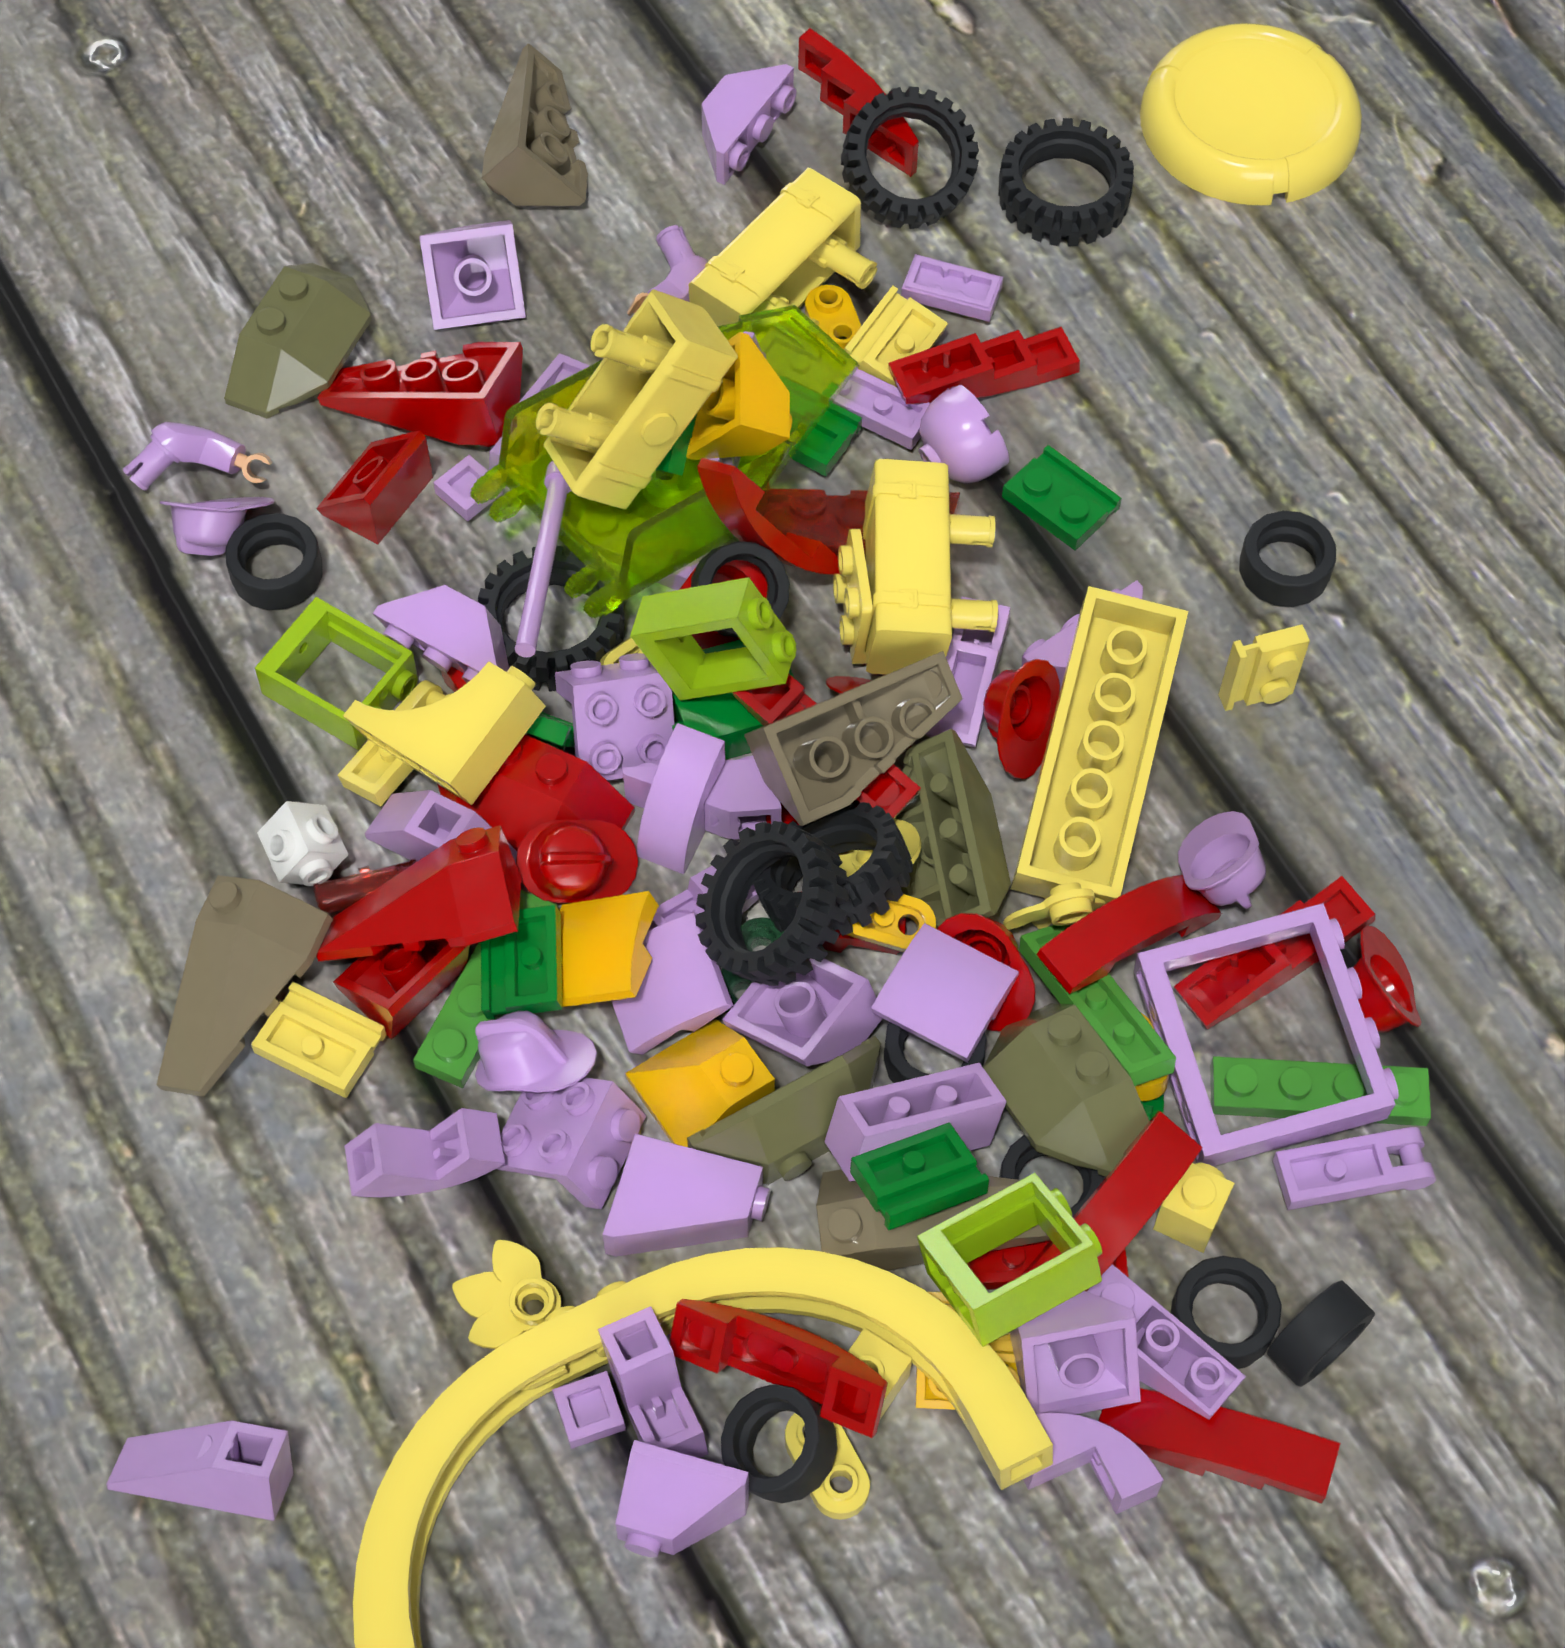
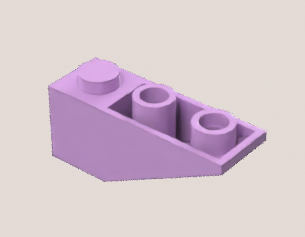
M746 756L737 760H725L704 802L705 831L735 840L740 839L738 832L748 827L755 830V824L766 822V815H770L771 824L773 821L782 822L781 802L764 783L754 757ZM644 763L635 767H622L625 798L631 804L641 808L645 807L647 796L659 764Z
M1112 1264L1102 1274V1281L1090 1287L1087 1292L1133 1309L1136 1317L1139 1381L1203 1417L1210 1419L1246 1376Z
M226 1421L127 1438L107 1481V1489L275 1521L293 1476L288 1431L237 1421Z

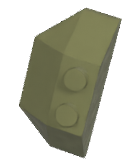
M314 263L284 266L239 334L224 397L225 403L268 419L280 413L279 409L298 404L328 389L372 320L371 313L354 278Z
M951 728L907 749L903 761L906 766L902 772L920 786L921 790L895 817V819L912 824L917 829L921 838V851L913 864V872L909 873L911 880L908 887H901L903 894L921 899L931 907L936 918L937 927L947 918L960 913H977L987 918L995 915L1011 885L992 795L957 732Z
M1050 1003L1031 1012L1028 1018L1005 1026L983 1066L1005 1098V1108L1037 1152L1075 1166L1098 1170L1099 1175L1105 1177L1109 1175L1124 1157L1123 1153L1149 1123L1131 1077L1075 1004Z
M876 1036L863 1041L862 1044L708 1128L687 1137L688 1148L763 1167V1184L766 1185L780 1178L788 1181L800 1176L811 1166L812 1160L827 1152L831 1153L824 1141L838 1097L873 1088L879 1066L881 1043Z

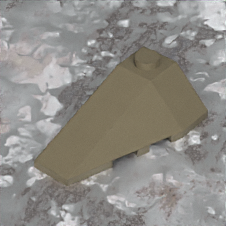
M529 43L522 49L485 149L481 179L486 182L487 186L495 194L503 195L516 206H580L586 201L588 173L585 162L576 159L574 147L580 142L577 131L569 128L565 114L571 110L562 71Z
M942 651L744 735L764 783L798 824L803 826L849 806L862 794L861 791L879 774L884 773L896 762L895 759L917 739L922 738L963 698L946 656Z
M218 875L195 922L156 1085L161 1090L204 1097L245 1047L244 1035L263 1013L269 1017L280 1003L275 997L293 975L301 978L312 965L333 920L328 913L261 880Z
M842 1169L823 1172L816 1204L821 1251L856 1259L886 1271L924 1264L917 1239L918 1235L1020 1180L988 1176L989 1186L987 1194L888 1231L884 1225V1217L880 1211L876 1212L856 1181L850 1182ZM1037 1225L991 1251L1048 1241L1050 1238Z

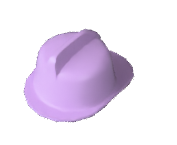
M240 497L196 503L160 501V504L171 506L173 532L179 551L185 554L214 556L226 552V545L231 535L244 523L247 509L267 506L275 501L267 497Z
M1235 811L1224 812L1204 820L1192 829L1183 840L1178 851V863L1185 883L1191 890H1198L1215 906H1224L1238 902L1246 909L1252 907L1249 894L1265 878L1266 864L1259 849V841L1252 823L1243 813Z
M529 1011L508 1013L497 1020L481 1021L476 1026L475 1033L479 1042L478 1051L481 1060L478 1063L475 1076L478 1085L487 1091L554 1092L574 1085L586 1077L595 1065L597 1051L592 1040L581 1033L568 1030H552L540 1017Z

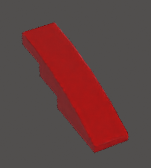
M809 28L799 37L798 69L821 84L820 101L843 115V133L847 134L851 123L861 108L867 102L871 103L878 94L883 92L886 95V93L847 54L813 29ZM904 117L887 120L873 131L868 140L867 149L910 177L917 172L919 140Z
M1061 326L1026 339L1023 338L1020 330L984 342H980L977 334L974 333L889 362L888 369L905 403L920 404L931 403L940 394L958 385L964 386L976 398L1036 386L1078 373L1080 370V360Z
M1343 876L1339 877L1306 903L1299 900L1281 913L1285 914L1324 903L1329 920L1335 918L1339 922L1344 943L1358 934L1365 926L1372 924L1376 917L1372 909ZM1308 933L1208 960L1173 987L1204 1027L1209 1029L1290 981L1318 962L1319 958L1311 935Z
M1140 1388L1141 1402L1101 1410L1098 1421L1125 1435L1148 1458L1203 1477L1205 1471H1209L1260 1490L1267 1484L1321 1504L1326 1498L1341 1444L1281 1423L1225 1407H1220L1210 1419H1207L1160 1392Z

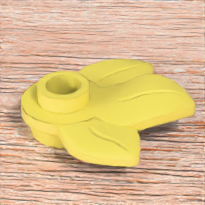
M1065 883L1052 888L1049 891L1050 897L1042 903L1025 907L1008 915L1004 919L1003 925L1008 930L1024 926L1030 922L1038 929L1048 927L1051 924L1056 926L1070 925L1105 905L1106 902L1103 899L1096 898L1092 889L1081 888L1080 883Z
M507 1240L495 1241L492 1252L493 1272L471 1275L454 1282L452 1285L453 1292L461 1308L471 1317L476 1318L469 1333V1342L488 1349H496L505 1342L545 1322L546 1317L550 1313L561 1308V1298L558 1290L552 1283L542 1279L538 1257L520 1244ZM531 1300H539L544 1304V1307L538 1314L530 1315L523 1310L525 1304Z

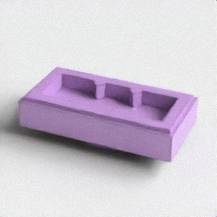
M915 254L902 286L901 296L907 300L911 297L923 305L989 322L1002 289L1003 277Z

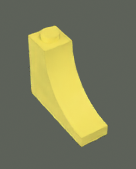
M488 661L481 671L467 684L435 703L415 709L398 711L378 709L354 700L343 717L365 738L472 805L546 706L532 691L536 683L529 676L514 666H511L506 672Z

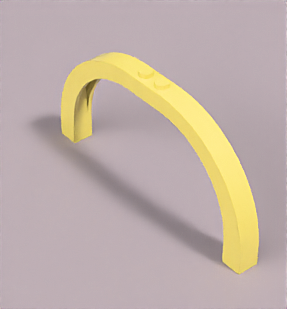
M784 1247L743 1248L709 1253L675 1262L627 1283L625 1281L611 1283L601 1289L595 1298L577 1307L564 1306L553 1311L546 1317L545 1322L505 1342L472 1365L441 1393L417 1421L395 1454L377 1490L364 1526L356 1562L353 1593L355 1648H423L419 1613L421 1574L432 1530L451 1487L467 1463L486 1440L512 1416L534 1400L551 1392L552 1389L558 1388L608 1363L598 1329L650 1306L665 1336L671 1334L676 1304L681 1299L717 1303L755 1313H784L810 1316L835 1322L860 1332L865 1327L911 1357L912 1363L940 1389L969 1430L1001 1490L1053 1465V1444L1021 1387L991 1346L987 1344L982 1347L953 1309L924 1289L889 1271L856 1259L826 1252Z

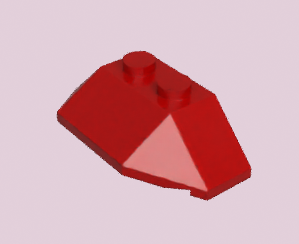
M526 734L472 805L437 784L440 795L475 811L492 828L501 825L507 842L517 852L518 846L527 832L543 822L565 819L601 820L614 823L624 830L635 813V807L587 761Z

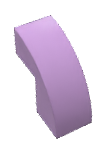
M679 723L676 724L660 759L647 796L638 835V857L681 874L685 873L705 834L704 802L725 763V741Z
M466 1108L459 1109L430 1131L375 1123L344 1145L351 1196L396 1197L436 1191L473 1180L505 1164L497 1113Z
M652 1307L645 1308L598 1329L614 1380L639 1441L697 1458L707 1455L708 1450L704 1432L681 1387L673 1350Z
M1052 1412L1036 1414L1053 1444V1465L1023 1479L1028 1490L1090 1463L1115 1514L1158 1495L1164 1481L1159 1471L1148 1456L1119 1431L1097 1420L1081 1415Z

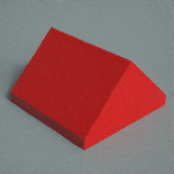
M418 430L371 442L316 509L324 517L378 545L433 478L426 436Z
M447 939L425 941L426 945L422 951L405 952L403 944L387 945L374 956L359 957L333 983L369 1019L383 1025L387 1036L392 1040L463 972L468 961L469 945L450 947Z

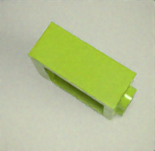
M749 577L643 596L630 637L679 700L786 684L791 663L796 656L797 644L793 635L786 630L771 609L769 601L761 595ZM733 628L746 647L705 654L692 637V634Z
M315 597L256 665V675L263 695L359 750L367 741V738L343 717L345 712L297 685L296 682L326 646L333 642L386 673L362 703L378 709L392 710L417 685L418 675L414 655L409 649Z
M1036 1173L1025 1177L917 1236L927 1274L982 1347L1102 1281L1097 1259L1102 1254V1248L1094 1231L1086 1223L1079 1226L1072 1218L1070 1206L1060 1190L1057 1188L1049 1190ZM1039 1225L1062 1254L989 1293L968 1267L967 1263Z

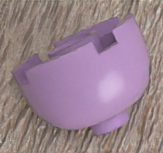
M962 385L954 386L940 394L929 404L921 418L919 432L924 446L918 449L919 455L923 462L947 464L949 479L961 483L979 482L1009 463V454L999 430L997 429L991 433L984 421L985 418L990 416L984 406Z

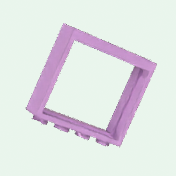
M1324 903L1137 953L1134 973L1151 1024L1176 1056L1174 1073L1169 1074V1079L1187 1134L1203 1147L1196 1157L1197 1163L1216 1166L1388 1118L1396 1105L1394 1100L1398 1099L1399 1094L1395 1077L1389 1067L1382 1068L1376 1049L1380 1048V1037L1376 1024L1371 1017L1364 1018L1358 999L1362 998V987L1358 974L1353 967H1346L1340 951L1345 946L1340 924L1335 918L1329 920ZM1310 933L1367 1095L1220 1135L1167 971Z

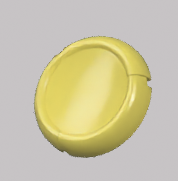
M1240 23L1218 26L1204 30L1180 42L1159 61L1152 71L1143 93L1140 108L1143 136L1157 161L1172 176L1193 190L1236 204L1271 205L1273 194L1285 193L1287 203L1319 192L1334 182L1347 169L1355 155L1361 134L1362 115L1359 98L1350 77L1331 54L1323 51L1318 44L1302 35L1283 28L1263 24Z

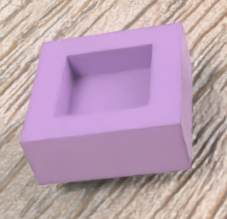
M470 455L466 456L433 482L435 494L466 521L472 519L503 494L502 482Z
M607 1371L552 1389L571 1449L625 1430V1423Z

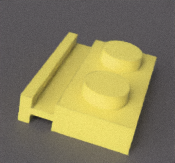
M892 285L847 344L841 358L845 361L848 358L859 365L858 369L897 387L888 369V363L932 348L943 334L948 323L911 297L908 300L897 293L898 288Z
M1303 624L1255 636L1253 644L1243 646L1241 640L1233 642L1218 694L1225 711L1232 710L1234 702L1244 700L1246 706L1260 702L1272 704L1293 694L1310 642Z
M292 982L288 988L289 993L283 1002L279 1001L280 1004L269 1016L252 1042L253 1051L255 1054L347 1098L374 1056L373 1051L376 1046L385 1039L387 1035L385 1027Z

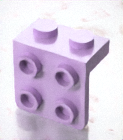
M644 654L623 655L619 657V663L601 665V662L580 661L571 664V670L555 672L556 692L572 704L576 757L587 761L607 781L623 778L622 767H635L644 763L659 764L673 732L672 690Z
M583 1078L570 1087L554 1092L537 1093L522 1091L500 1134L505 1164L497 1169L556 1179L584 1207L602 1209L630 1151L634 1135L639 1133L646 1115L613 1081Z

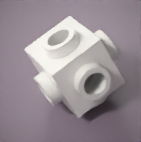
M286 801L257 832L279 883L319 886L331 877L333 870L348 856V852L338 833V828L332 820L326 805Z

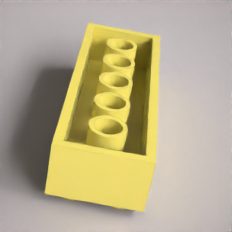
M1088 586L1080 610L1011 885L1012 890L1048 898L1050 897L1049 891L1052 888L1065 883L1077 882L1080 883L1081 888L1092 889L1094 896L1105 900L1106 904L1121 896L1189 611Z

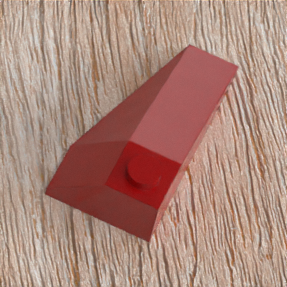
M476 342L463 345L462 354L439 358L435 350L421 353L419 360L396 366L393 360L388 359L342 368L330 387L321 391L317 398L322 406L412 432L420 430L426 436L457 445L491 447L499 441L513 423V409L520 401L523 348L521 342Z
M501 825L486 830L477 827L464 831L457 838L449 840L334 916L316 954L318 962L374 956L387 945L403 944L405 952L422 951L426 945L425 941L447 939L450 947H459L517 932L521 876Z

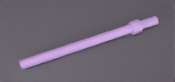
M553 461L548 464L544 484L548 490L515 645V652L522 657H531L536 652L567 493L572 491Z

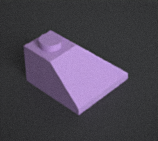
M510 220L463 226L419 236L434 330L526 317L513 225Z
M810 959L813 970L805 976L796 973V981L788 984L779 981L778 986L752 982L722 1020L725 1026L805 1066H812L829 1062L862 1044L883 1018L872 1013L871 1007L876 1000V996L867 978L826 959H823L821 962Z
M1083 1291L1010 1332L1020 1387L1036 1414L1050 1412L1080 1414L1141 1402L1136 1317L1133 1309Z
M634 1440L615 1523L617 1538L626 1541L624 1545L626 1549L642 1556L658 1557L659 1551L674 1555L746 1515L749 1505V1472Z

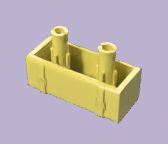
M807 168L792 183H788L780 191V195L720 254L713 256L705 264V268L688 284L689 301L701 306L708 312L727 340L739 332H753L760 346L772 328L797 342L801 347H807L815 339L820 327L818 326L820 324L819 321L810 318L798 310L805 303L808 293L815 287L823 285L834 272L855 283L860 289L866 288L877 272L876 262L856 252L860 247V199L815 170Z
M655 289L651 290L623 331L615 329L608 324H602L594 331L591 338V350L595 352V356L603 358V360L570 407L565 409L553 403H546L540 408L536 418V428L541 430L539 433L549 436L543 445L572 492L577 496L621 509H627L641 489L647 487L652 480L654 471L711 393L716 392L723 383L722 378L738 358L732 346L704 308Z
M878 459L874 463L865 501V520L863 524V538L866 540V567L872 598V617L865 646L866 671L868 673L886 675L942 651L947 656L952 640V628L995 632L997 627V600L984 601L951 598L950 544L993 547L996 523L995 516L949 514L948 465L945 463Z

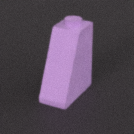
M635 1134L604 1228L605 1254L617 1257L748 1237L753 1219L763 1220L770 1196V1189L763 1187V1167Z

